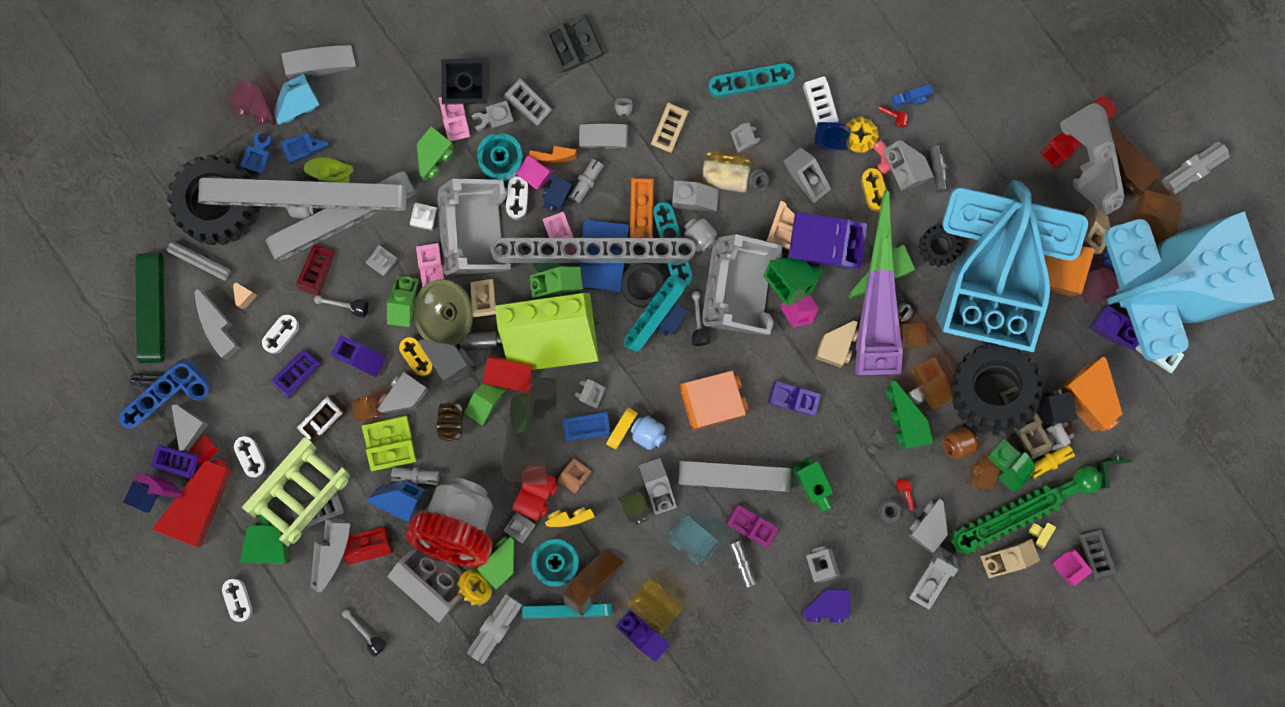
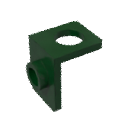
M1120 455L1107 457L1106 462L1097 463V469L1101 473L1103 480L1100 489L1110 488L1107 465L1132 463L1134 459L1122 460Z

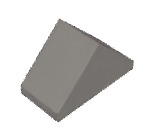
M172 405L179 451L187 452L197 442L208 426V423L183 406Z

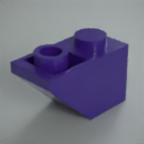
M1110 306L1100 309L1089 326V329L1108 341L1135 350L1139 344L1132 321Z
M340 335L331 354L332 357L376 378L386 359L385 356Z
M824 589L801 611V616L807 617V622H821V618H830V622L844 623V618L850 619V590Z
M631 609L616 626L641 652L654 662L658 660L670 645L669 642Z

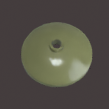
M446 279L427 283L420 290L415 300L414 320L416 327L424 340L454 346L461 343L468 335L473 321L472 304L465 290L457 283Z

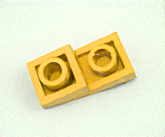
M585 507L572 513L574 516L572 519H570L566 511L561 513L558 510L548 515L549 520L545 523L548 527H565L580 524L595 516L591 509L586 511Z

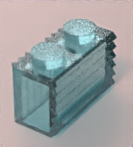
M686 514L668 535L671 538L669 543L679 551L681 548H684L689 553L687 558L696 565L700 562L705 565L721 545V542Z

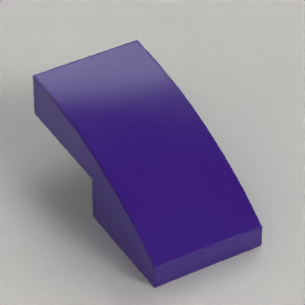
M774 381L768 403L802 414L815 416L821 394Z

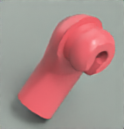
M880 140L873 147L881 156V163L877 166V169L882 174H887L892 169L883 151L887 146Z

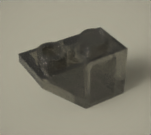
M640 489L618 498L629 523L635 522L637 526L649 520L647 515L651 514Z

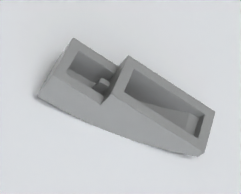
M351 45L310 48L281 54L285 74L289 80L302 74L305 76L312 75L314 78L357 68Z
M197 289L195 291L196 307L204 332L220 357L228 360L241 349L226 332L233 325L203 291Z
M326 519L324 542H314L310 587L316 592H322L329 583L344 554L350 529V523L344 519Z

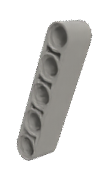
M679 461L678 484L790 492L792 469Z

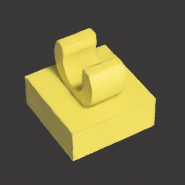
M1033 523L1029 533L1038 538L1035 545L1044 549L1056 527L1047 523L1043 529Z

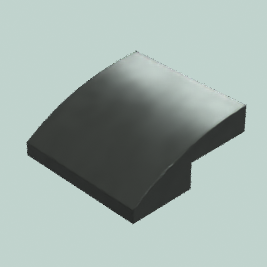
M582 14L565 24L561 22L543 32L561 73L577 68L604 55L586 14Z

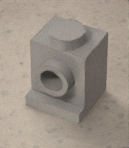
M825 546L818 547L812 550L813 554L806 556L814 583H822L841 577L831 549H826ZM823 560H826L828 564L825 569L821 566Z

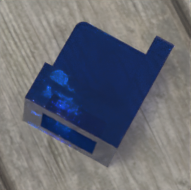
M817 122L814 144L822 150L847 151L851 129L841 122Z
M133 481L123 503L150 513L156 498L163 495L148 493V485Z

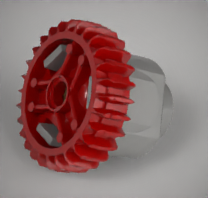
M458 478L451 479L449 483L436 487L427 512L417 513L412 517L406 533L408 542L416 547L417 550H421L423 554L437 558L438 561L442 560L446 563L462 567L467 566L469 568L483 566L487 563L493 546L492 539L485 533L493 510V505L487 497V491L474 482Z

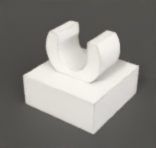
M415 203L410 225L433 231L438 211L437 207Z

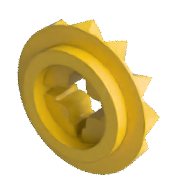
M863 116L853 118L846 123L842 133L845 145L850 150L859 153L871 150L879 137L877 126L874 125L872 120H868ZM862 126L863 133H866L867 136H864L861 143H859V136L853 133L858 132Z
M467 570L460 575L457 585L460 586L459 593H463L465 596L464 601L469 600L471 605L478 604L481 606L490 599L492 594L491 584L479 571ZM477 583L475 592H472V585Z

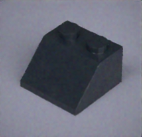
M487 58L441 59L442 105L488 103L489 64Z

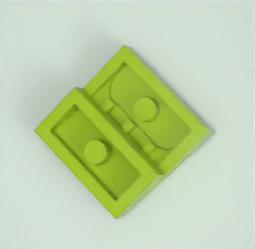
M407 414L362 424L367 446L366 453L371 471L416 462Z

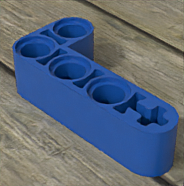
M181 359L126 405L119 415V422L125 428L136 427L180 388L193 400H202L208 395L211 389V382L192 361ZM183 366L187 368L189 375H180L178 367ZM163 381L168 382L172 389L166 391L162 389L160 383ZM196 383L202 384L205 391L197 392L193 385ZM143 397H151L154 400V405L145 404ZM137 408L139 409L135 417L128 418V414H132Z

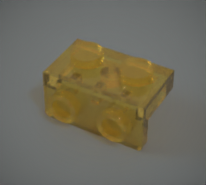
M720 152L706 153L701 184L745 193L750 160H746L745 157L739 155L727 157Z
M650 578L647 579L626 604L629 609L659 635H662L684 609L675 598L671 597L658 583Z

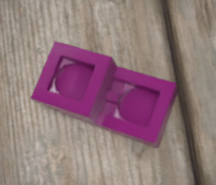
M137 473L136 482L149 484L148 493L177 498L182 497L178 487L168 479Z
M738 504L734 506L725 522L729 527L766 548L769 547L779 529Z

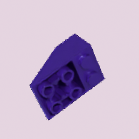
M796 212L788 258L844 270L861 269L867 224L847 219Z

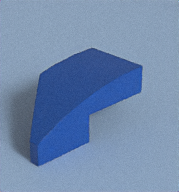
M307 133L280 142L289 165L308 158L329 146L326 141L317 140L310 137Z

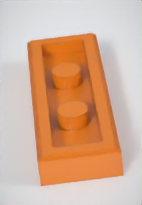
M631 178L630 238H652L654 179Z

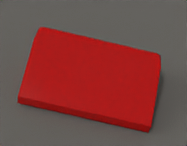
M488 356L483 383L527 392L533 365Z
M386 526L349 535L343 554L346 563L349 565L391 554L392 550Z

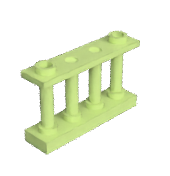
M306 437L301 440L242 506L254 518L257 515H262L284 533L279 539L287 546L295 543L300 538L301 531L337 490H341L346 486L350 477L343 468L336 473L315 456L314 451L317 448ZM304 462H309L330 479V482L322 491L299 473V468ZM293 479L315 497L307 508H304L283 490V486L288 480ZM273 497H278L299 515L291 526L268 508V503Z

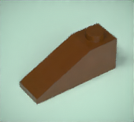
M1112 126L1110 130L1115 145L1123 188L1126 192L1136 197L1161 173Z
M604 549L575 577L562 594L564 604L583 617L624 564V561Z

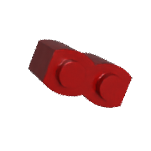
M531 467L512 510L536 521L540 517L544 518L549 508L546 502L549 496L554 497L559 486L556 484L557 478Z

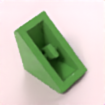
M482 383L474 392L464 414L484 426L508 388Z

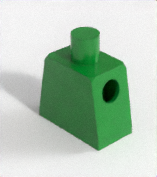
M793 258L770 260L764 273V278L786 306H790L811 295L819 278L822 276V270L818 265L810 267L806 261Z
M808 457L790 467L807 500L812 504L816 503L820 512H824L833 506L828 497L833 491L817 460ZM818 484V488L813 491L814 487Z
M260 515V526L248 525L240 563H289L288 546L279 539L284 533L264 516Z

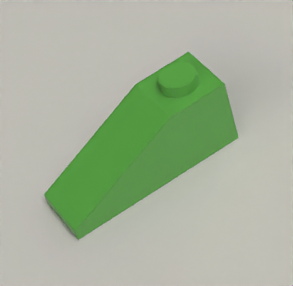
M896 244L892 245L895 281L911 274L915 268L905 246L897 247ZM869 271L848 295L849 299H853L866 292Z

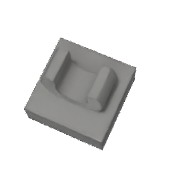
M750 123L741 124L730 132L738 153L747 151L760 141V138L755 139L753 132L757 129L756 127H751Z
M378 245L366 261V264L385 277L398 258Z
M589 379L586 382L581 381L580 384L584 386L581 394L576 392L575 396L579 398V401L597 409L606 388Z
M1059 423L1044 429L1053 445L1052 451L1071 443L1070 439L1074 437V434L1067 435L1064 430L1068 423Z
M516 512L504 531L523 544L536 524L519 512Z

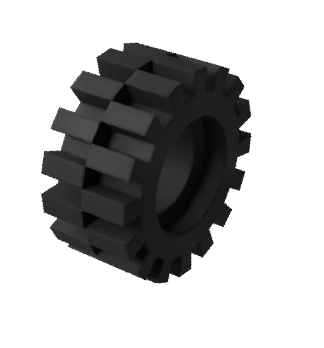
M936 224L923 233L918 245V249L921 250L919 252L920 256L923 255L925 262H930L929 265L931 266L937 265V267H941L942 265L946 266L952 263L959 256V252L962 249V246H960L962 240L958 238V235L946 232L943 225ZM937 237L944 238L948 242L947 252L943 254L936 253L932 249L933 239Z

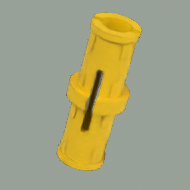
M1066 445L1051 454H1044V458L1034 463L1035 471L1031 476L1036 479L1051 469L1053 471L1056 470L1058 465L1075 457L1071 447Z

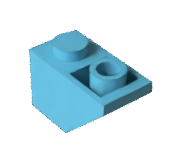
M304 74L283 83L274 108L278 124L290 122L296 116L311 112L319 105L317 97Z

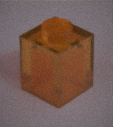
M925 323L902 324L900 326L903 350L923 349L927 346Z

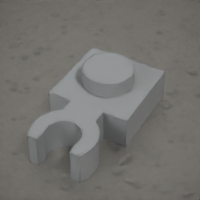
M507 101L485 107L487 114L475 113L472 115L473 120L481 119L483 121L481 125L475 126L477 131L485 130L487 125L490 124L493 130L514 124Z

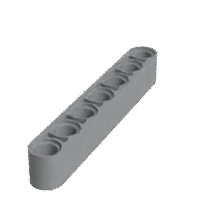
M399 172L376 183L407 186V198L415 194V190L406 172ZM326 208L271 235L265 241L275 261H281L383 210Z

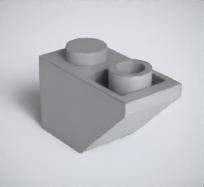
M899 140L883 150L901 191L920 186L934 177L925 156L903 141Z
M405 372L402 375L398 374L391 383V386H393L388 394L385 393L378 402L380 406L377 410L387 414L414 409L419 405L429 389Z
M661 458L639 465L655 515L677 508Z
M941 499L930 500L923 509L925 514L920 520L916 518L909 527L911 532L908 536L931 553L935 552L948 535L944 502Z

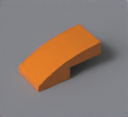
M554 146L552 154L530 151L529 156L543 166H549L576 160L577 152L575 149Z

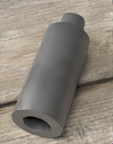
M496 331L469 332L466 338L459 344L460 349L497 348V344H502V341Z

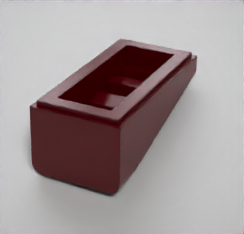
M313 244L296 282L299 290L313 295H320L335 254L334 250ZM316 254L326 257V259L322 260L316 258L315 256ZM313 263L321 265L322 268L315 267L312 265ZM313 272L319 275L318 277L310 275L309 273Z

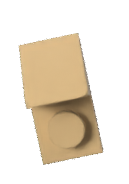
M493 279L470 282L473 317L496 315Z

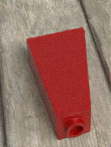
M1101 95L1094 102L1105 109L1108 120L1119 111L1113 100L1104 95ZM1061 132L1039 154L1055 169L1082 143L1071 134L1066 135Z
M214 458L213 462L205 460L194 474L193 479H190L181 491L182 497H176L154 525L153 531L189 545L201 547L233 469L226 467L227 462Z

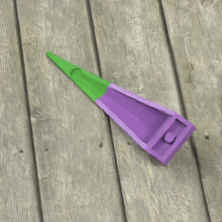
M888 190L883 192L856 342L855 373L857 375L901 374L903 349L895 292Z

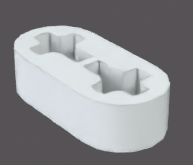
M519 176L509 181L507 189L506 211L513 220H521L527 213L529 187L528 183ZM517 182H521V185L524 187V189H520L519 196H516V190L512 188L517 185ZM516 200L519 201V207L523 209L518 212V215H514V212L510 210L515 207Z
M291 315L281 316L262 340L263 348L272 354L280 353L298 332L299 322ZM292 320L291 326H293V328L291 330L286 329L283 333H281L285 328L283 323L285 321L290 322ZM280 335V337L276 341L278 347L269 348L271 345L269 343V340H275Z
M243 436L238 438L234 443V450L245 473L255 478L263 476L267 470V465L257 443L250 437ZM242 442L251 444L248 447L251 455L248 456L246 451H241L240 448L243 447ZM250 459H253L257 464L260 463L261 466L258 468V473L250 471V468L253 467Z
M240 579L227 580L223 584L222 593L229 614L234 621H246L251 617L253 609L245 584ZM231 583L234 586H239V590L236 591L238 599H236L234 593H229L228 589L232 587ZM238 601L241 608H246L243 618L241 615L236 614V611L239 609Z

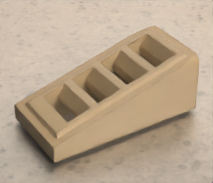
M667 103L651 145L672 153L689 111ZM672 111L681 115V119L679 120L668 114ZM666 119L677 123V128L665 124ZM662 128L675 132L674 136L661 132ZM659 136L671 140L670 145L659 141Z

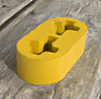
M870 168L863 173L861 184L868 207L877 212L881 209V203L878 206L877 203L872 202L875 198L874 192H877L878 198H883V192L886 190L881 172L875 168ZM869 174L872 177H877V180L874 182L875 188L872 187L871 181H866Z
M412 337L403 339L399 345V350L409 366L418 376H429L433 372L434 366L418 341ZM407 343L411 345L415 343L416 346L413 349L417 355L413 356L409 351L405 353L404 350L407 349ZM418 358L424 363H429L426 366L428 369L426 372L423 370L418 371L420 367L416 361Z
M629 407L627 408L606 445L615 450L618 448L638 414L636 411Z

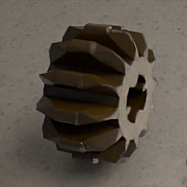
M450 402L440 404L437 415V436L439 439L453 441L461 438L463 408L460 404Z

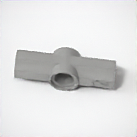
M1219 141L1214 143L1202 153H1197L1181 164L1180 168L1162 179L1164 188L1172 195L1177 194L1190 183H1195L1210 173L1211 169L1229 158V150Z
M505 594L493 614H490L479 630L480 634L474 640L467 653L475 660L484 664L496 644H499L507 633L511 621L521 609L522 604L508 594Z

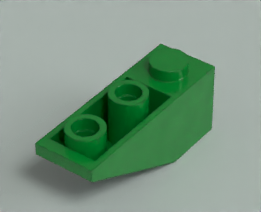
M896 381L887 383L888 387L885 388L887 400L891 401L893 406L890 414L893 424H897L898 432L895 433L898 446H902V450L932 444L928 420Z

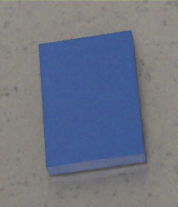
M584 220L582 238H628L629 225ZM590 246L587 249L590 255H597L600 252L596 246ZM613 246L610 248V252L613 255L622 254V249L618 246ZM578 263L583 288L621 292L624 263Z

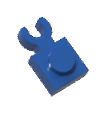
M929 84L909 90L907 93L895 95L891 101L894 108L913 103L921 105L928 102L933 91Z
M257 132L254 135L255 146H247L240 166L243 169L264 175L271 156L269 152H266V149L272 145L273 139L268 136L266 142L260 143L262 135Z

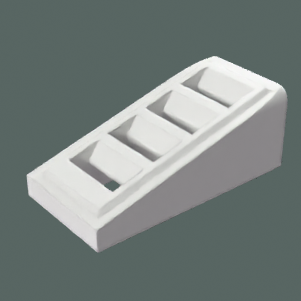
M826 77L805 82L803 89L816 127L820 128L838 122ZM821 86V90L812 92L811 89ZM822 95H824L825 97L824 99L814 101V98ZM824 104H827L828 106L820 110H817L816 108ZM829 112L831 114V116L823 119L819 118V115L826 114Z

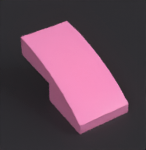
M439 97L447 139L454 141L470 137L464 105H442V97Z
M564 211L542 219L549 238H573ZM568 246L564 249V252L567 255H574L577 250L573 246Z
M439 243L416 247L422 288L431 281L445 279Z

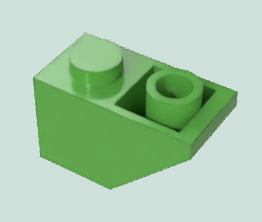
M430 127L417 143L420 176L425 182L435 178L440 171V165L444 161H449L454 154L452 142L433 127Z
M557 267L531 275L532 298L564 295L583 290L580 267Z
M408 276L396 277L387 301V324L410 327L414 316V304L418 293L419 279Z
M506 537L502 538L495 545L497 550L490 555L487 563L477 569L495 589H498L515 573L516 540L513 537L509 539Z

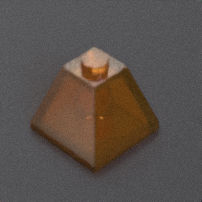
M1144 190L1137 195L1132 221L1143 219L1148 222L1155 243L1158 245L1163 240L1177 234L1182 204L1166 194Z

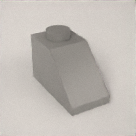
M799 148L783 161L792 178L813 203L831 190L815 157L804 149Z
M674 181L672 208L717 212L719 189L697 182Z

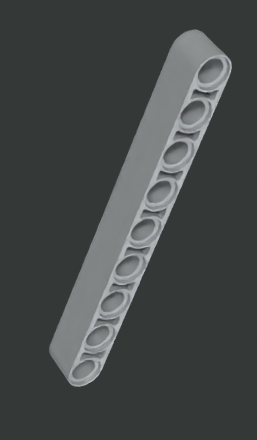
M201 178L199 179L198 203L209 205L404 211L407 209V186Z
M499 238L491 245L492 257L499 263H687L693 258L696 250L694 242L687 238ZM499 246H505L508 252L505 255H498L495 250ZM522 246H527L531 249V252L528 255H521L518 250ZM545 246H550L554 252L551 255H544L541 249ZM568 246H573L577 252L574 255H567L564 249ZM590 246H596L600 252L597 255H590L587 249ZM618 246L622 249V254L613 255L610 252V248ZM641 246L645 253L643 255H636L633 252V248ZM663 246L667 249L668 253L663 256L659 255L656 252V248ZM686 246L689 248L690 254L682 255L678 248Z

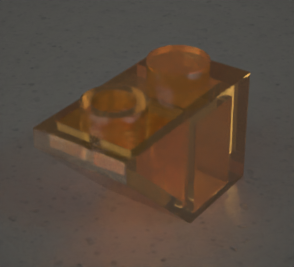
M935 357L910 370L916 382L922 388L932 410L953 399L947 378Z

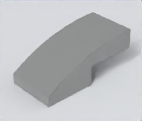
M580 125L579 147L583 149L598 147L606 149L627 148L628 125Z

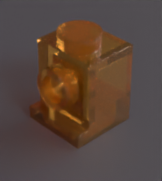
M378 396L358 397L355 402L351 403L354 421L360 423L381 419L380 411L377 410L379 408Z
M982 455L978 463L975 462L972 467L971 475L973 479L967 480L966 484L985 491H993L999 468L986 455Z

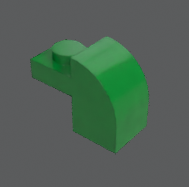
M1002 439L987 456L1002 470L997 478L1013 493L1020 490L1035 471L1034 463L1027 453L1020 454L1005 439Z

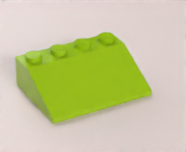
M590 293L495 306L498 331L507 360L533 365L532 370L599 361Z

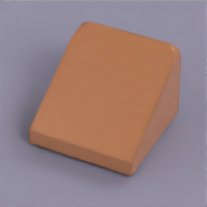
M573 458L561 473L558 482L573 493H577L592 471Z

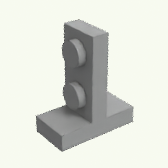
M938 546L935 552L932 553V559L910 593L909 599L930 610L949 577H954L958 571L957 555Z

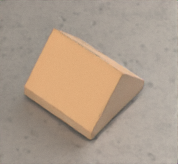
M234 283L233 289L236 306L246 309L257 295L240 284Z

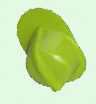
M324 157L312 159L304 165L305 173L316 178L319 182L350 183V174L354 170L351 165Z

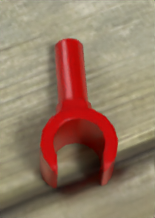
M882 105L880 106L879 111L896 118L894 123L896 126L906 128L908 115L905 112H895Z
M897 479V492H905L909 509L914 510L915 506L910 492L911 483L906 479Z

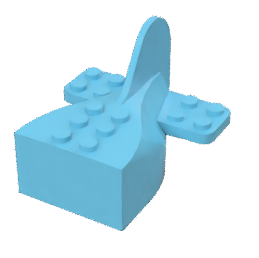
M1012 180L1008 184L1003 196L964 187H956L949 195L942 221L943 228L950 234L978 241L961 256L954 266L938 309L936 320L942 331L1034 352L1050 295V283L1044 255L1065 260L1076 259L1083 245L1088 221L1079 213L1031 203L1030 190L1018 180Z
M1245 211L1190 228L1163 240L1157 246L1148 222L1143 219L1114 226L1106 230L1104 234V240L1119 284L1116 290L1117 295L1107 299L1108 305L1120 303L1121 307L1127 309L1142 354L1149 361L1178 354L1188 348V339L1182 323H1199L1275 300Z

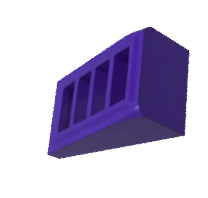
M303 349L271 380L272 385L287 399H290L321 364ZM302 359H304V360H305L307 363H309L311 366H310L309 368H307V367H306L303 363H301L300 361H301ZM296 366L304 372L302 375L294 369ZM288 374H293L297 378V380H292L288 376ZM285 380L291 386L287 388L282 381Z
M158 445L151 467L193 479L200 456ZM169 453H171L168 465L166 466ZM178 455L174 468H172L175 456ZM182 456H183V457H184L183 464H182L181 470H179V466H180V463H181V460H182ZM191 459L188 471L185 472L188 460Z

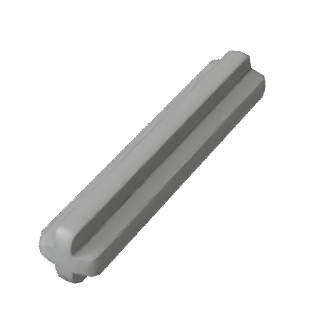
M174 241L167 248L169 253L222 280H227L231 273L228 268Z

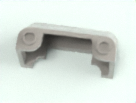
M1092 103L1060 122L1063 133L1066 135L1071 134L1085 145L1088 150L1090 161L1080 166L1083 173L1079 180L1077 178L1073 179L1074 188L1107 216L1122 206L1124 192L1106 111L1099 104Z
M451 179L439 188L438 211L442 265L445 275L500 272L510 269L512 263H499L493 259L491 253L492 243L496 239L501 238L499 205L507 197L504 180ZM499 246L495 252L498 255H505L508 250L502 249V246Z
M738 234L717 238L716 244L712 247L702 315L704 326L770 335L773 328V319L769 313L764 312L768 282L764 278V273L770 260L783 258V245Z

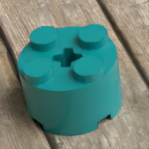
M504 133L492 134L484 138L478 147V164L488 179L504 180V184L518 176L516 173L524 162V156L520 144L514 137ZM497 156H500V157H503V156H504V157H505V160H503V161L499 160V161H498L496 157H497Z
M551 539L543 542L537 547L532 556L534 574L541 582L549 586L566 584L574 578L579 568V556L576 549L569 542L561 539ZM555 556H558V560L562 561V565H558L557 569H554V566L550 564V560L554 559Z

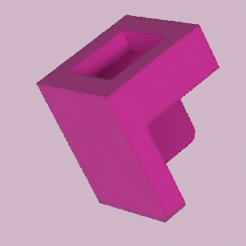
M527 156L516 175L535 189L542 190L554 171L548 166H543L531 156Z
M810 295L790 306H786L784 302L781 305V309L792 327L812 324L819 309Z
M1068 549L1052 563L1067 584L1071 586H1076L1093 572L1075 549Z

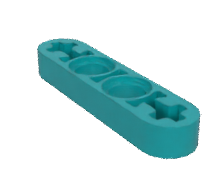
M778 64L715 76L709 82L708 91L715 98H723L786 86L794 78V69L789 64ZM781 70L789 73L786 80L779 76L775 77V82H772V71H774V76L780 75ZM760 73L766 74L768 82L766 84H759L756 81V76ZM742 77L746 80L747 85L744 88H737L734 85V80ZM727 80H731L730 87L732 90L730 91L728 90L729 86L722 87L721 92L712 88L715 87L716 82H719L720 85H727Z
M666 202L658 203L654 207L653 217L659 238H664L663 232L666 229H673L676 233L675 238H681L672 206ZM660 208H664L665 211L669 210L670 213H667V221H673V224H665L660 227L659 224H664L663 217L657 215L660 212ZM662 246L664 255H666L668 251ZM684 246L679 247L678 249L681 254L686 255ZM689 262L685 263L686 267L681 266L683 275H688L685 278V287L692 280ZM667 263L670 276H678V269L673 270L672 266L677 267L683 263Z
M671 275L626 335L624 340L626 348L638 352L644 346L684 291L685 280L676 275Z
M612 603L592 604L583 617L611 616ZM566 605L522 606V618L582 617Z

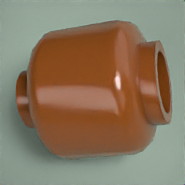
M959 427L945 435L943 448L949 457L962 460L977 451L979 439L974 431L967 427Z

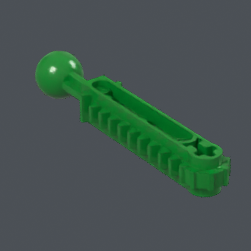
M1082 466L1076 470L1073 480L1057 488H1049L1047 485L1041 486V492L1037 489L1033 490L1034 497L1026 494L1025 501L1022 498H1018L1017 505L1010 502L1009 509L1002 506L1000 507L1001 513L994 510L992 511L993 517L988 514L984 515V522L978 518L976 519V526L970 522L968 523V529L960 527L959 530L953 532L950 543L955 552L963 553L964 555L974 553L977 546L981 549L984 548V542L993 544V537L996 540H1001V533L1004 536H1009V529L1012 532H1017V525L1025 528V521L1033 524V517L1041 520L1042 513L1045 516H1049L1050 510L1058 512L1059 504L1076 493L1080 492L1086 495L1096 493L1102 486V475L1093 466ZM962 536H973L975 538L967 541V546L960 544L963 540Z

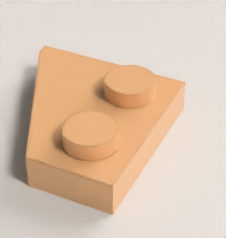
M783 201L779 204L767 242L783 245V249L790 250L795 214Z

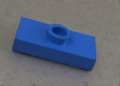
M608 412L562 419L566 442L611 435Z

